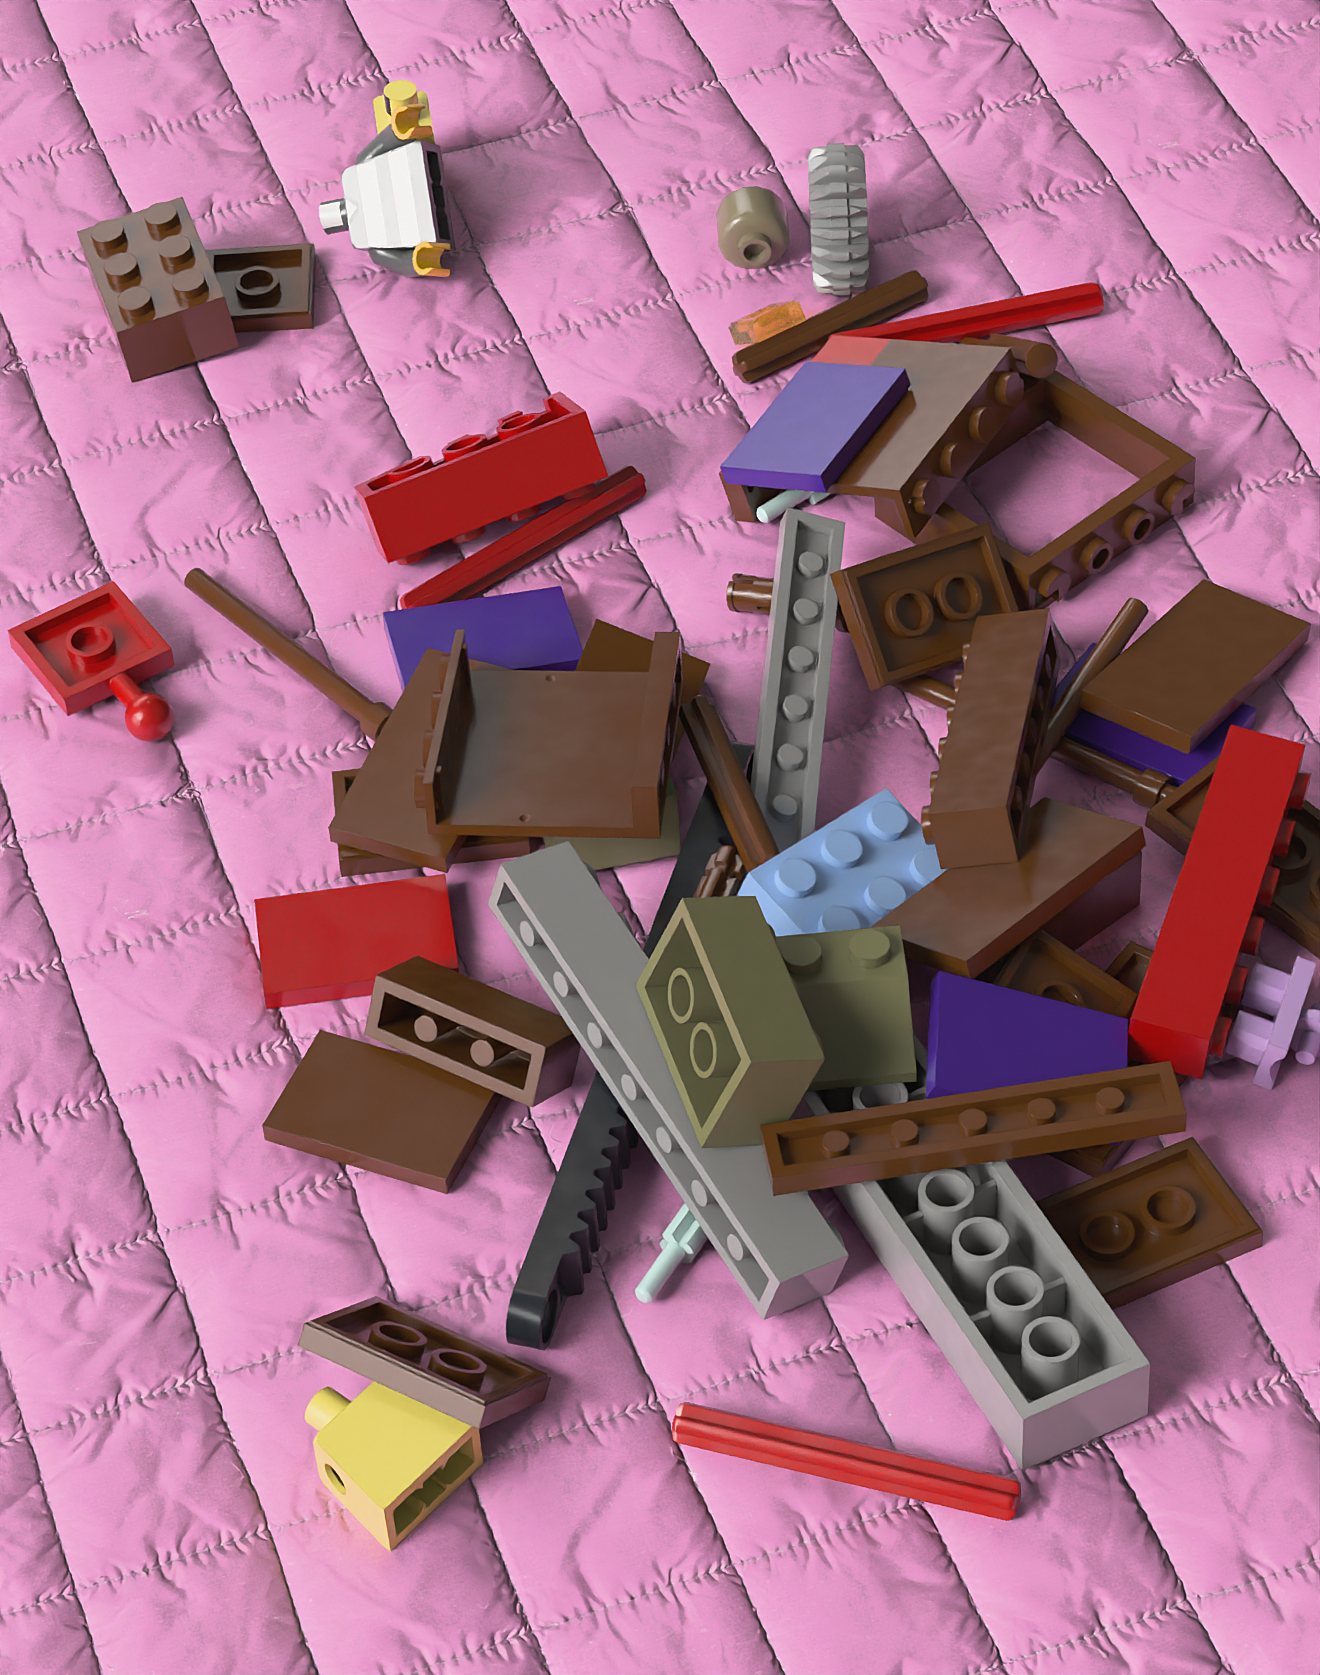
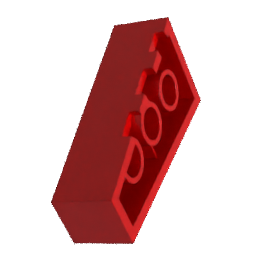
M559 391L542 399L546 410L541 413L523 415L522 411H516L498 419L497 433L486 437L485 434H466L447 443L448 445L441 450L442 459L433 462L431 456H419L354 486L378 553L388 564L396 560L399 565L411 564L430 555V547L449 539H452L453 543L470 541L486 532L485 525L505 517L510 522L519 521L538 513L541 510L540 503L561 496L563 500L575 499L595 489L594 482L609 476L586 411Z

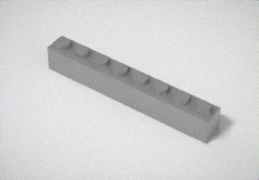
M569 841L501 863L488 901L489 907L761 1319L764 1321L831 1293L849 1254L845 1250L841 1234L833 1224L826 1222L809 1197L808 1191L773 1196L762 1145L717 1148L700 1147L636 988V983L649 959L633 937V931L627 918L622 913L616 912L600 888L598 877L593 868L581 860Z

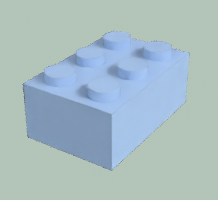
M885 788L750 871L737 896H756L767 923L772 926L775 936L870 928L947 869L940 868L935 844L927 845L925 843L921 824Z

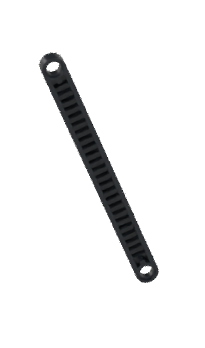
M730 741L751 785L755 745ZM708 782L704 788L643 948V952L648 959H650L681 899L692 898L701 877L706 876L705 868L711 855L718 852L719 848L723 845L733 846L735 851L738 852ZM598 1070L594 1076L510 1298L506 1319V1339L509 1344L545 1351L551 1342L567 1297L583 1294L585 1289L583 1274L591 1273V1253L599 1251V1232L606 1231L608 1227L607 1211L614 1210L616 1205L614 1190L622 1189V1170L630 1167V1149L637 1148L638 1145L637 1129Z

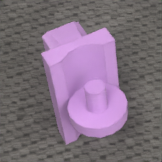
M1298 956L1291 974L1255 963L1241 1004L1274 1016L1273 1022L1239 1010L1224 1051L1258 1065L1252 1084L1268 1090L1272 1089L1281 1061L1285 1058L1289 1046L1296 1051L1295 1057L1302 1064L1310 1065L1315 1062L1316 1058H1320V1003H1314L1311 1009H1302L1317 963Z

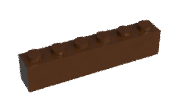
M1050 608L977 616L971 641H964L963 643L964 670L955 675L956 702L947 707L948 734L947 737L940 738L938 743L940 767L939 771L931 772L930 805L923 806L921 811V825L925 843L927 845L935 844L941 869L1019 861L1061 663Z

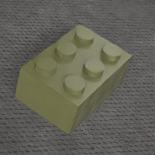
M756 896L682 898L640 975L636 988L700 1147L717 1148L762 1145L760 1125L788 1121L823 1064L825 1057L819 1035L812 1029L800 1001L797 983L788 973L777 947L775 932L772 926L767 923Z

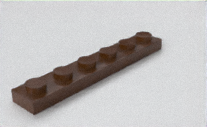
M1166 1061L760 1125L761 1144L773 1196L1185 1132L1187 1112L1171 1062Z

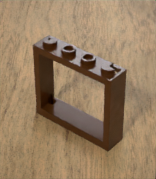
M1056 370L1046 378L1019 374L1020 379H1023L1026 396L962 479L1046 421H1050L1140 480L1029 558L993 535L1019 612L1044 609L1054 601L1059 602L1072 588L1089 576L1100 573L1110 561L1131 546L1142 543L1152 531L1173 516L1182 514L1183 509L1194 502L1196 464L1194 456ZM874 497L875 517L916 545L978 525L943 502L916 538H908L895 499Z

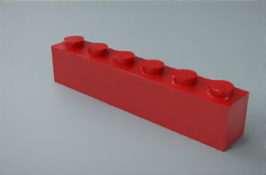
M1230 724L1130 1019L1127 1059L1144 1064L1170 1061L1175 1073L1202 1080L1210 1054L1222 1058L1233 1018L1223 1016L1226 1003L1235 1006L1240 1004L1249 968L1241 966L1239 963L1243 953L1252 956L1256 954L1265 918L1255 914L1259 904L1271 907L1281 872L1280 868L1272 867L1271 864L1274 855L1282 858L1287 857L1296 826V820L1288 819L1287 815L1290 808L1302 810L1312 773L1300 770L1305 744Z

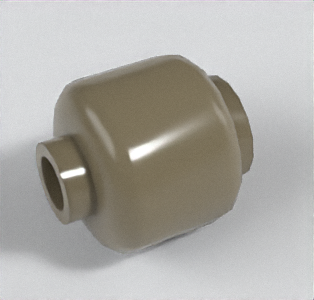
M753 186L735 190L722 200L716 213L718 247L727 261L740 268L761 269L775 264L784 256L789 246V224L787 208L781 197L769 189Z

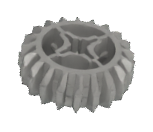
M827 143V146L813 147L808 155L813 286L819 294L833 293V296H845L853 292H864L869 284L865 155L858 145Z

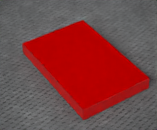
M445 874L254 899L266 1009L372 995L377 974L417 955L459 973Z

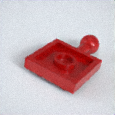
M114 581L8 630L11 648L67 716L115 695L126 708L125 724L135 738L141 741L153 742L162 739L171 730L174 722V712L170 703L159 694L145 693L137 683L175 666L172 648Z

